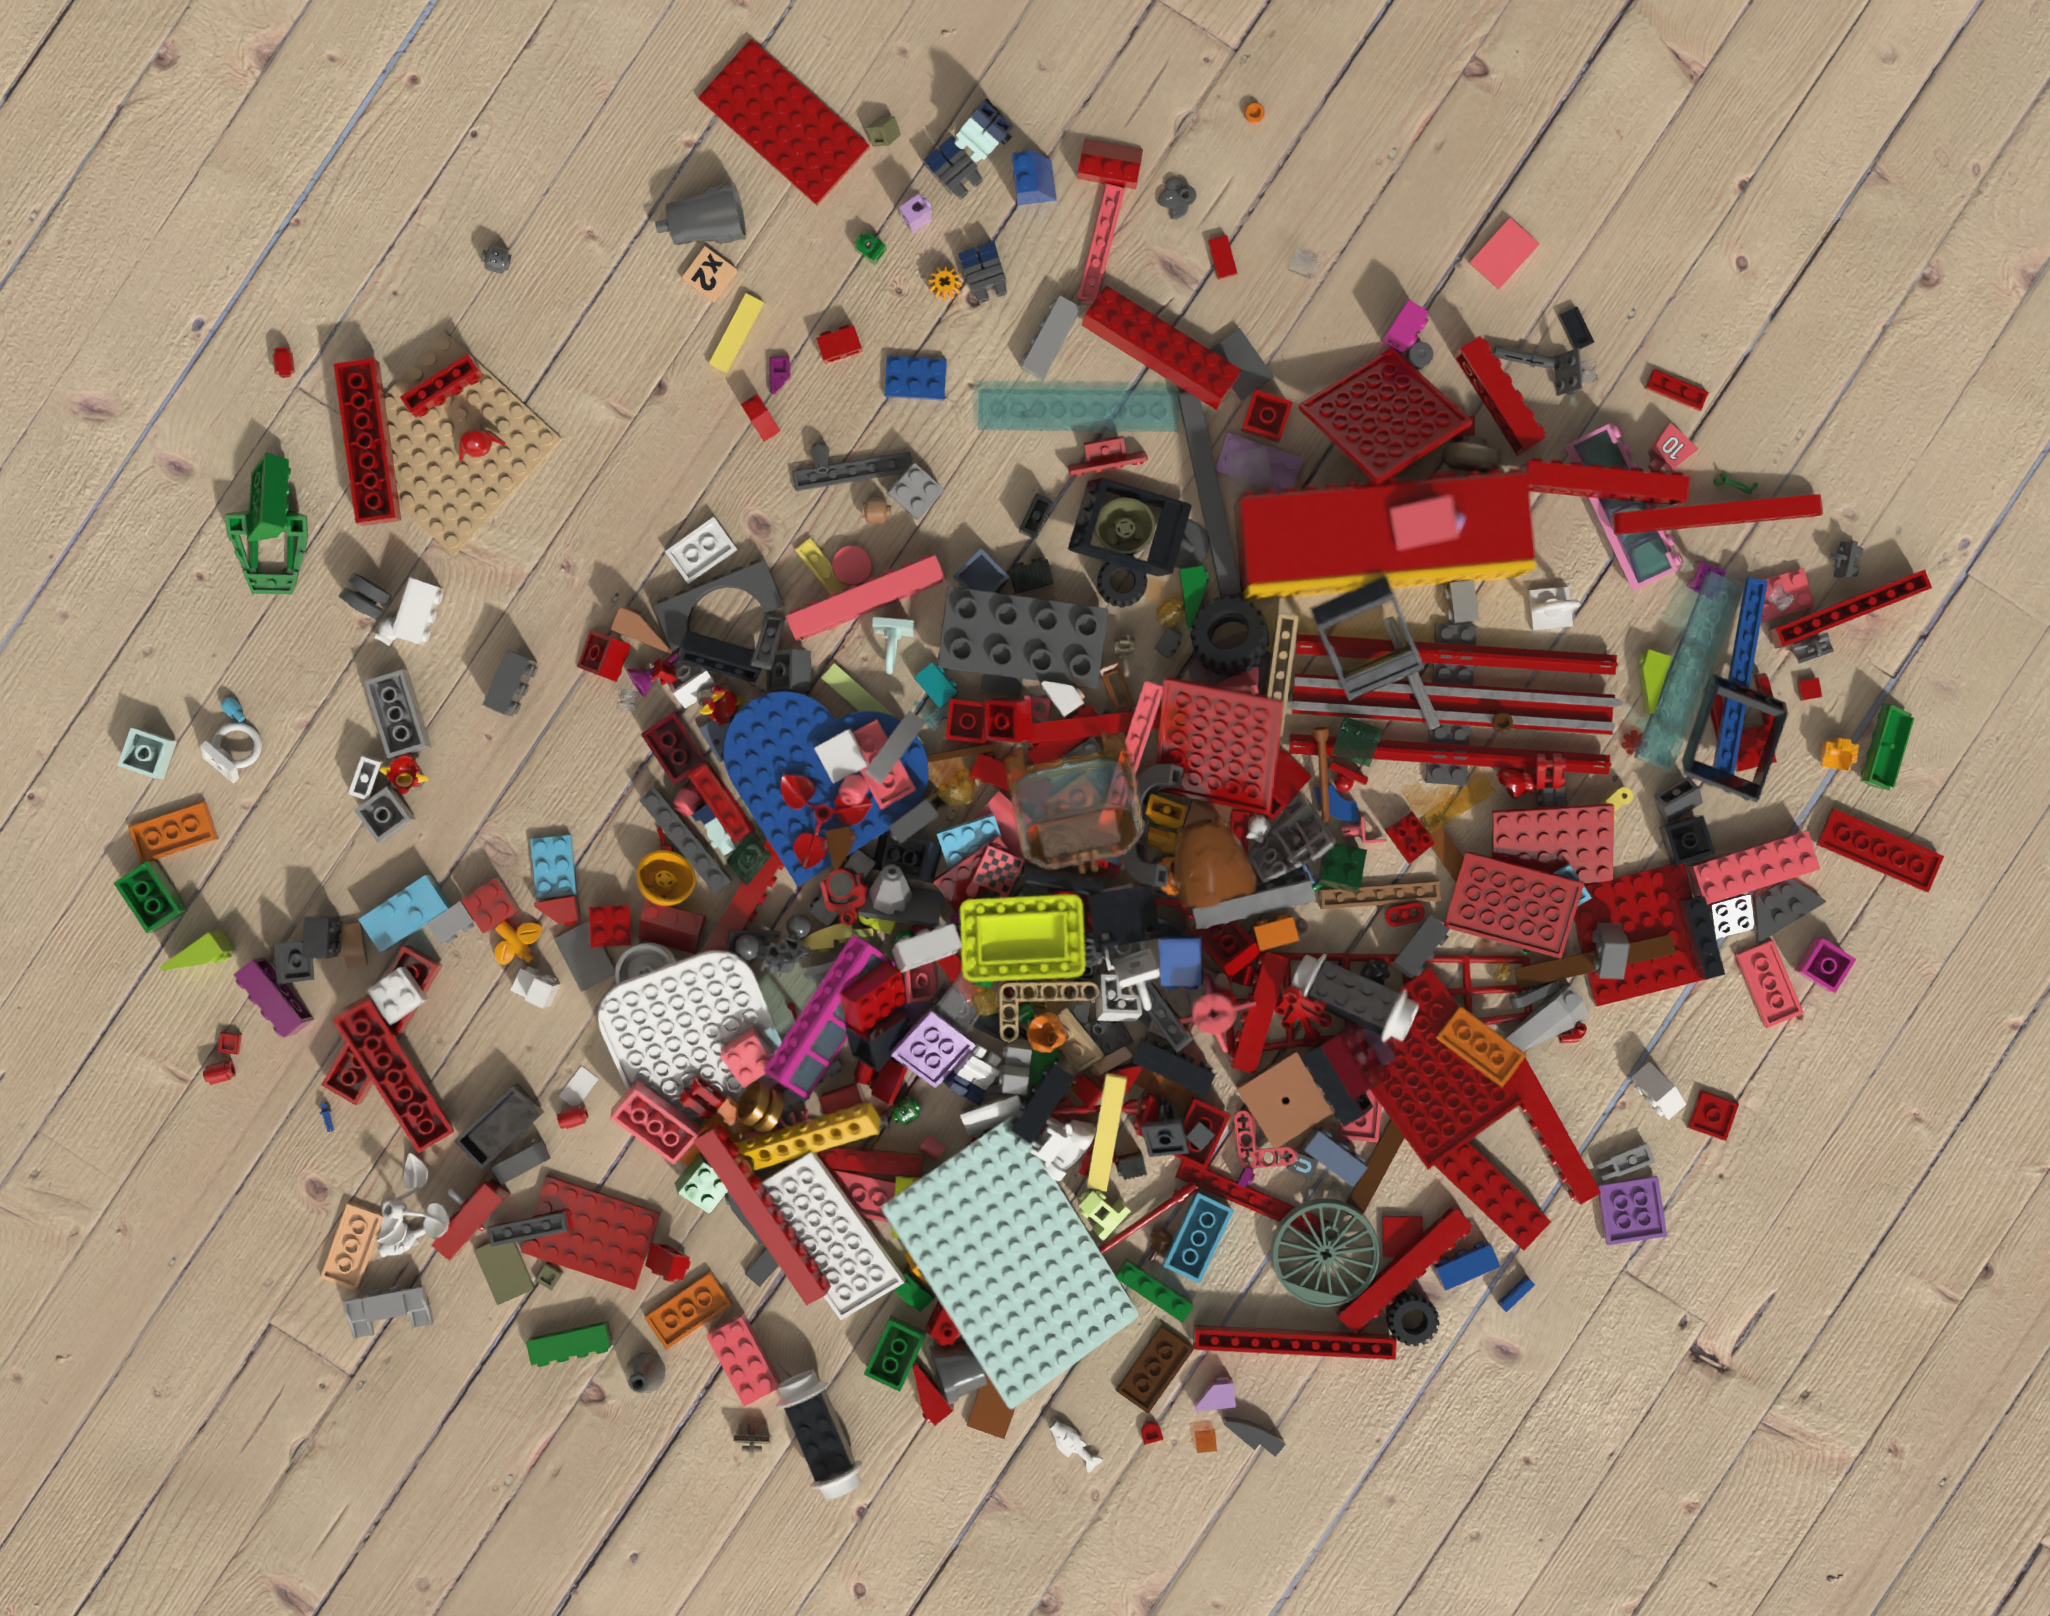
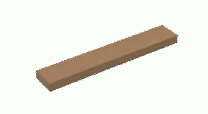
M1439 880L1361 886L1356 893L1335 888L1319 889L1320 909L1441 901Z

